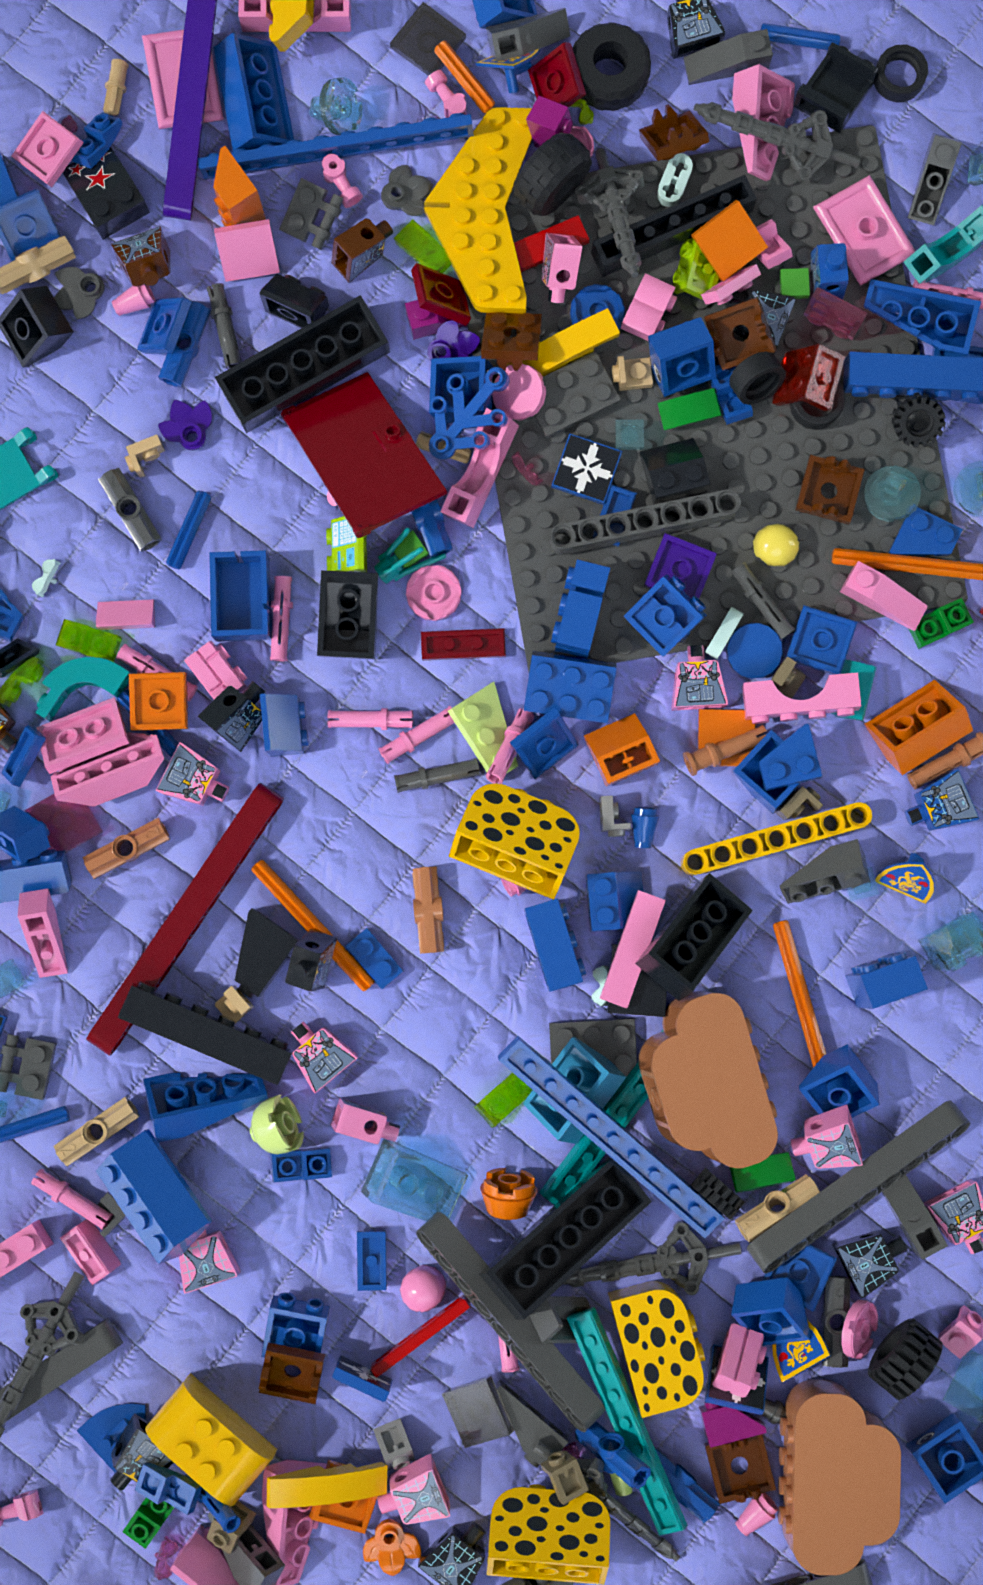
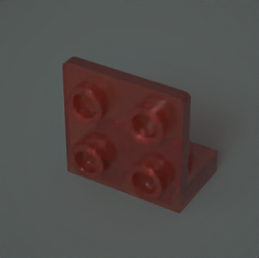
M821 344L786 352L781 361V365L786 371V378L782 386L774 393L772 404L780 406L804 401L823 411L831 410L845 356Z

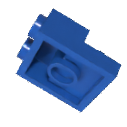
M668 574L663 576L624 615L627 621L662 657L672 650L707 616L703 612L706 608L703 602L696 596L690 598L683 591L686 588L685 584L677 576L674 575L670 578Z
M285 1292L279 1294V1296L273 1295L261 1357L265 1358L268 1342L321 1353L330 1306L324 1305V1302L318 1298L302 1301L297 1300L291 1293Z

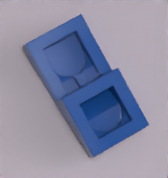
M721 365L715 366L716 378L710 380L712 388L716 389L721 413L726 425L752 417L753 409L751 405L743 404L729 385L730 376L736 366L722 371Z
M148 1462L143 1464L135 1487V1491L154 1503L159 1504L165 1501L186 1515L194 1512L202 1489L194 1480L168 1468Z

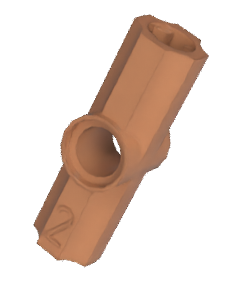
M157 818L126 835L118 836L113 842L82 858L88 872L93 879H96L127 862L135 861L140 855L171 839L160 818ZM125 841H130L133 845V851L128 856H123L120 851L121 845Z
M437 866L414 868L412 873L415 892L413 908L415 924L418 926L420 954L444 952V936L442 932L444 918L442 897L439 896Z

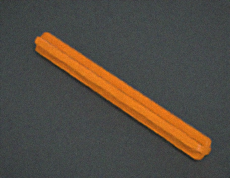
M835 548L832 552V563L838 565L854 566L860 561L874 569L983 580V564L842 548Z
M264 860L258 861L252 867L251 871L307 932L313 929L333 936ZM337 940L332 959L362 991H367L375 981Z
M787 920L775 922L773 928L814 1068L818 1061L826 1055V1051L790 925Z

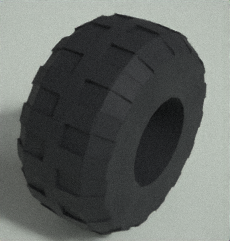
M608 22L594 25L592 28L585 30L572 47L586 95L581 99H584L587 105L602 111H615L630 106L640 98L648 84L651 72L648 46L639 33L626 25ZM603 59H614L623 65L624 70L616 75H606L596 69L595 64Z
M570 133L553 135L533 153L517 174L513 184L515 198L533 215L547 216L567 201L588 174L592 165L590 151Z

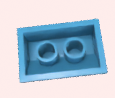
M576 1037L570 1039L552 1063L558 1071L602 1109L626 1079V1076L608 1058ZM532 1090L524 1101L523 1105L558 1141L577 1144L584 1135L535 1091Z

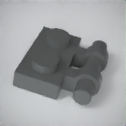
M301 178L279 230L303 242L307 241L311 232L316 235L312 246L321 250L325 240L328 241L331 236L329 231L335 217H339L341 213L339 208L344 198L333 194L330 203H326L324 199L328 191ZM321 209L325 211V215L318 227L314 225V222Z
M8 1034L6 1045H2L1 1049L3 1058L0 1067V1092L6 1093L9 1082L17 1083L15 1095L44 1100L57 1043L27 1038L25 1048L17 1047L19 1036ZM15 1056L22 1057L19 1073L11 1072Z

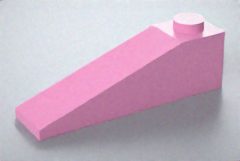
M760 64L734 73L732 101L735 113L740 111L752 115L755 119L784 126L786 119L790 118L793 112L795 83ZM739 133L747 172L764 181H769L779 155L777 145L765 142L763 139L750 134Z
M287 1459L269 1465L264 1469L262 1502L267 1544L286 1565L275 1585H294L299 1583L310 1551V1547L307 1544L312 1529H317L319 1522L311 1520L309 1517L312 1506L268 1508L267 1477L318 1465L325 1469L326 1463Z
M200 1524L179 1551L170 1570L188 1585H239L232 1575L222 1549L216 1547L207 1539L210 1527L205 1528Z

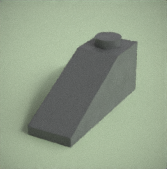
M764 29L739 34L685 56L683 61L688 84L692 85L733 77L734 73L758 64L769 69L773 53L768 30Z
M499 1380L497 1392L521 1447L526 1453L524 1457L529 1463L538 1468L546 1460L532 1450L533 1444L540 1440L553 1452L562 1451L568 1443L567 1435L504 1382Z
M209 1512L208 1517L212 1524L215 1517ZM251 1524L237 1540L235 1548L230 1554L222 1550L232 1575L239 1585H275L286 1566Z

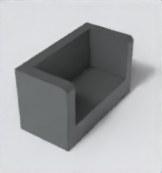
M549 1296L529 1316L542 1343H577L567 1317L572 1313L589 1309L591 1306L586 1297Z

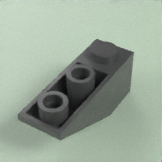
M566 8L486 27L490 52L496 62L525 55L570 37Z
M935 133L932 134L907 218L930 225L935 224L962 144L960 140Z
M858 839L830 846L780 885V890L787 903L801 902L811 897L828 895L837 890L853 888L870 882L865 854Z
M906 1175L882 1192L916 1256L923 1260L948 1246L935 1221Z

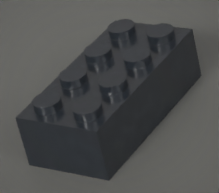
M709 873L695 884L635 964L680 1001L694 991L753 910Z

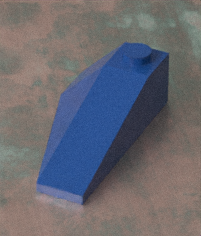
M871 279L864 308L940 351L968 356L981 301Z
M168 1073L143 1079L151 1124L158 1143L186 1137L268 1098L263 1079L252 1074H226L223 1078L208 1077V1073H198L197 1077H181V1073Z

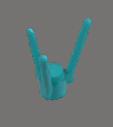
M406 528L390 547L378 556L380 562L374 565V569L380 579L387 584L393 579L398 581L421 567L429 566L445 559L446 554L442 553L404 569V564L424 551L423 547H419L400 560L395 555L390 557L410 533V528Z

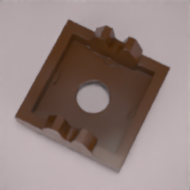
M669 104L665 105V116L662 117L658 108L654 109L652 125L639 129L640 139L657 161L670 160L679 153L697 150L701 145L710 142L708 132L690 111L677 115Z
M759 296L704 316L708 331L713 339L714 355L718 357L722 371L739 365L746 358L764 351L773 353L777 350ZM737 325H744L748 328L749 336L745 341H738L734 338L733 329Z
M486 313L481 359H497V364L504 371H506L507 363H512L514 371H518L522 366L523 360L538 361L542 314ZM515 329L517 336L511 338V330Z
M810 455L795 511L849 525L852 520L865 469L851 466V463L845 459L837 461L834 456L821 458ZM825 483H832L836 486L837 494L834 498L828 499L821 494V487Z
M268 1342L258 1388L259 1393L316 1404L325 1354ZM288 1365H295L300 1368L301 1373L297 1376H291L286 1373L284 1368Z
M762 1434L711 1448L708 1443H704L720 1504L734 1500L744 1503L747 1498L755 1500L761 1496V1493L776 1490ZM736 1457H743L747 1460L748 1468L742 1474H737L731 1469V1462Z

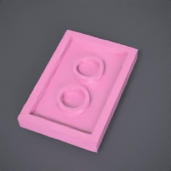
M115 697L36 727L46 738L41 747L45 768L49 774L129 744L120 707Z

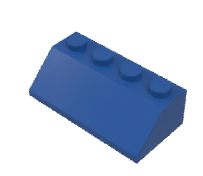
M234 32L214 46L213 49L233 151L240 148L247 150L258 149L265 144L282 145L290 140H294L277 47L270 41Z
M149 1129L144 1130L110 1153L96 1170V1173L158 1264L182 1256L213 1221Z

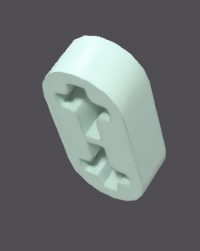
M679 153L669 160L659 184L657 198L660 204L665 207H672L680 202L690 178L693 164L690 157L686 154ZM679 163L684 164V170L680 172L679 177L674 176L675 166H678ZM672 183L675 185L674 194H672L671 198H667L665 191L669 190Z
M733 607L730 608L705 653L718 659L744 613Z

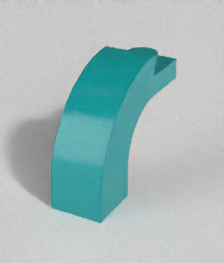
M983 205L950 232L934 242L925 243L904 261V264L919 284L929 282L945 273L982 245Z
M83 657L65 662L51 671L43 680L42 684L51 690L48 694L44 693L37 702L38 709L35 713L51 722L67 697L76 689L85 686L102 688L117 698L129 685V674L131 673L112 661L97 657Z

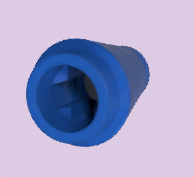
M634 807V814H631L635 841L634 847L651 848L659 819L657 809Z

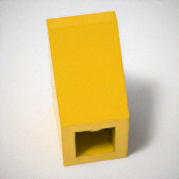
M271 0L273 24L269 26V37L280 52H285L313 24L314 0Z

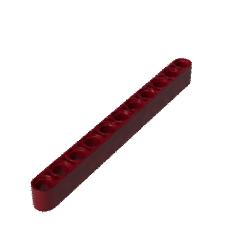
M262 783L256 786L86 1038L89 1043L109 1056L115 1052L133 1026V1024L117 1018L132 983L139 985L140 981L156 987L154 991L156 992L284 801L282 796Z

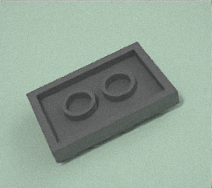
M596 351L543 377L542 380L544 386H546V397L543 406L534 417L547 439L620 403L621 399Z
M635 1019L549 1023L551 1064L572 1037H576L608 1058L626 1077L637 1064Z

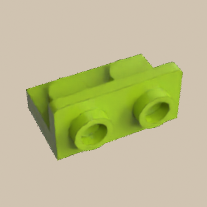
M691 238L683 243L679 252L681 258L678 269L673 275V286L676 287L674 293L686 292L703 300L701 294L718 283L719 277L695 240Z

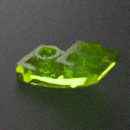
M413 219L393 238L395 243L410 255L416 263L441 273L445 272L452 265L444 248Z
M64 619L56 646L88 657H97L114 662L122 637Z
M32 657L18 667L0 688V703L10 707L12 702L16 703L22 692V688H20L22 682L31 687L34 682L38 683L45 670L42 667L44 661L37 657Z
M512 1072L481 1099L474 1108L490 1127L494 1128L510 1112L526 1100L532 1089Z

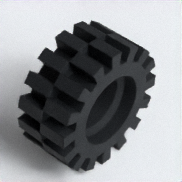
M919 392L914 393L912 397L909 395L905 396L906 400L903 402L900 400L897 403L898 408H894L892 412L894 415L892 424L898 438L903 440L904 444L908 446L912 444L915 448H918L920 444L926 447L929 441H932V443L937 441L935 437L942 435L943 431L941 429L942 427L945 428L946 424L944 421L945 413L934 397L931 398L926 393L920 395ZM917 410H923L929 415L928 424L920 430H914L908 426L909 416Z
M704 1168L691 1184L697 1192L730 1220L745 1203L707 1168Z

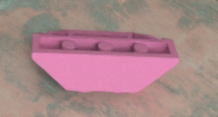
M128 732L129 744L55 772L50 777L57 801L95 807L148 786L164 760L158 736Z

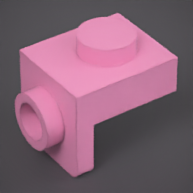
M772 219L756 227L768 246L767 249L756 257L768 269L793 257L791 247L778 235L776 223Z
M963 1305L959 1309L958 1317L939 1333L938 1339L942 1341V1345L961 1359L983 1339V1319L977 1312L971 1311Z

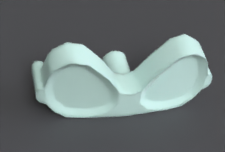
M49 559L43 562V576L32 583V589L37 595L44 597L50 582L52 584L57 583L53 576L61 564L59 561Z
M601 966L593 971V977L599 982L600 987L592 994L591 999L600 1006H607V1001L599 999L609 972L608 966Z

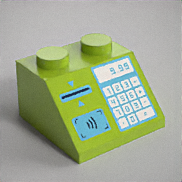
M344 516L332 519L331 528H326L327 545H332V556H327V571L367 573V535L357 538Z

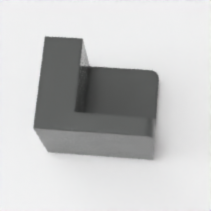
M107 1192L98 1204V1206L113 1214L111 1221L104 1220L109 1224L100 1233L103 1237L109 1235L126 1217L110 1192Z

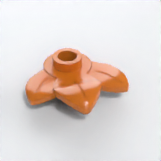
M393 1519L383 1520L376 1527L375 1535L368 1539L363 1546L364 1561L374 1562L378 1560L383 1572L390 1576H395L402 1570L406 1558L417 1559L421 1557V1547L416 1536L404 1532L402 1526ZM386 1534L394 1535L393 1537H385Z

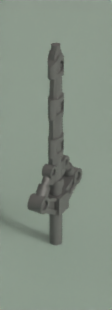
M714 102L709 104L696 103L693 110L697 111L706 122L715 125L719 122L730 126L733 131L745 135L750 134L763 139L765 142L782 146V153L791 160L790 164L795 170L794 178L798 182L809 180L812 174L829 159L857 168L860 163V157L832 148L833 143L827 124V115L822 110L812 113L810 117L803 119L801 123H794L785 128L769 121L765 122L755 119L752 115L740 111L735 113L722 109L720 104ZM812 128L813 141L806 138V130ZM802 151H808L809 156L802 163L798 156Z
M598 148L595 151L599 170L583 185L575 189L577 202L582 205L587 203L596 204L601 211H607L609 222L612 224L615 232L613 236L616 247L622 253L620 258L621 265L635 278L638 276L642 261L640 254L635 252L634 249L636 240L633 230L629 227L626 205L630 203L631 194L644 187V175L641 170L633 171L613 168V166L609 165L605 149Z
M677 1221L664 1244L657 1247V1253L638 1255L621 1261H616L615 1259L598 1262L599 1265L580 1268L564 1285L569 1284L572 1287L584 1286V1282L602 1280L603 1283L620 1280L619 1277L634 1275L638 1277L660 1272L663 1278L675 1281V1284L684 1288L687 1294L695 1295L699 1291V1285L709 1264L708 1260L740 1255L741 1247L740 1243L706 1248L684 1221ZM681 1238L688 1252H676L673 1244L675 1245ZM690 1263L687 1278L681 1274L678 1275L679 1266Z
M75 1271L58 1302L52 1300L32 1305L25 1304L20 1310V1316L25 1319V1328L28 1332L25 1344L29 1346V1349L18 1366L11 1384L7 1386L0 1399V1437L5 1430V1423L12 1411L16 1410L24 1395L23 1392L37 1372L45 1355L51 1357L58 1349H63L71 1344L77 1346L83 1342L84 1335L78 1327L72 1310L68 1309L85 1277ZM36 1320H48L42 1329H37ZM57 1326H59L64 1334L59 1339H56L54 1336Z
M537 1440L532 1446V1450L544 1460H548V1457L555 1453L540 1440ZM598 1458L577 1459L589 1489L586 1493L600 1499L609 1514L621 1521L624 1526L638 1537H642L650 1543L651 1547L659 1554L668 1559H673L675 1562L678 1561L680 1555L670 1542L658 1536L650 1529L649 1525L636 1515H633L619 1501L606 1492L608 1485L603 1482L604 1477L602 1473L605 1465L604 1462Z

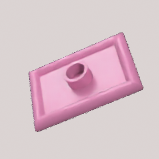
M184 29L142 35L159 130L173 128ZM212 51L203 123L224 120Z
M870 175L813 206L835 244L845 243L847 265L860 286L903 263L916 251Z

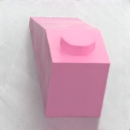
M860 561L854 565L840 590L842 594L912 631L916 630L928 607L890 578Z
M49 889L20 893L17 917L39 978L67 974L68 967L58 919Z

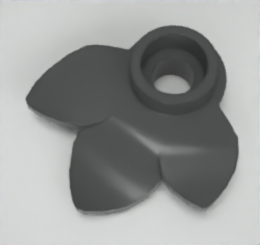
M401 165L390 173L389 183L383 187L381 199L383 204L390 210L401 209L407 215L419 216L425 214V204L422 199L430 193L433 184L424 176H412L410 167L408 165ZM391 193H395L399 195V197H395Z
M67 267L56 271L55 275L58 281L64 286L54 297L60 309H73L77 320L89 316L95 309L96 300L103 295L105 290L101 277L94 273L85 274L77 267ZM89 285H96L94 291H87V287Z

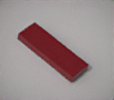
M505 628L421 632L422 661L506 657Z

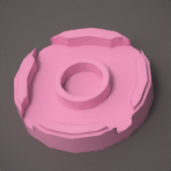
M522 364L518 371H514L512 365L507 366L506 372L510 378L509 385L504 391H494L492 393L493 402L496 408L504 411L509 418L518 421L525 420L537 414L543 406L546 397V386H544L541 373L534 367ZM500 375L497 376L494 383L499 381Z
M431 565L421 567L412 574L407 583L406 597L409 607L417 616L424 620L438 621L446 619L456 611L460 604L462 591L458 578L451 570L444 566Z
M857 1300L847 1313L842 1330V1349L847 1357L862 1359L868 1354L873 1345L874 1339H871L870 1336L872 1331L876 1332L878 1327V1313L873 1303L866 1300Z

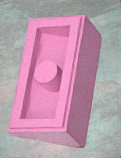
M154 599L98 602L96 628L99 630L155 628Z
M87 1219L60 1237L92 1285L121 1265V1262L100 1234L98 1228Z

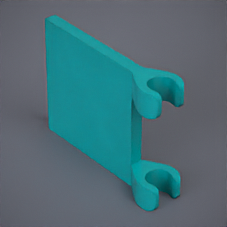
M28 427L22 429L13 438L0 445V510L59 477L56 469L50 465L43 467L36 474L21 450L22 447L30 445L37 440L35 432Z

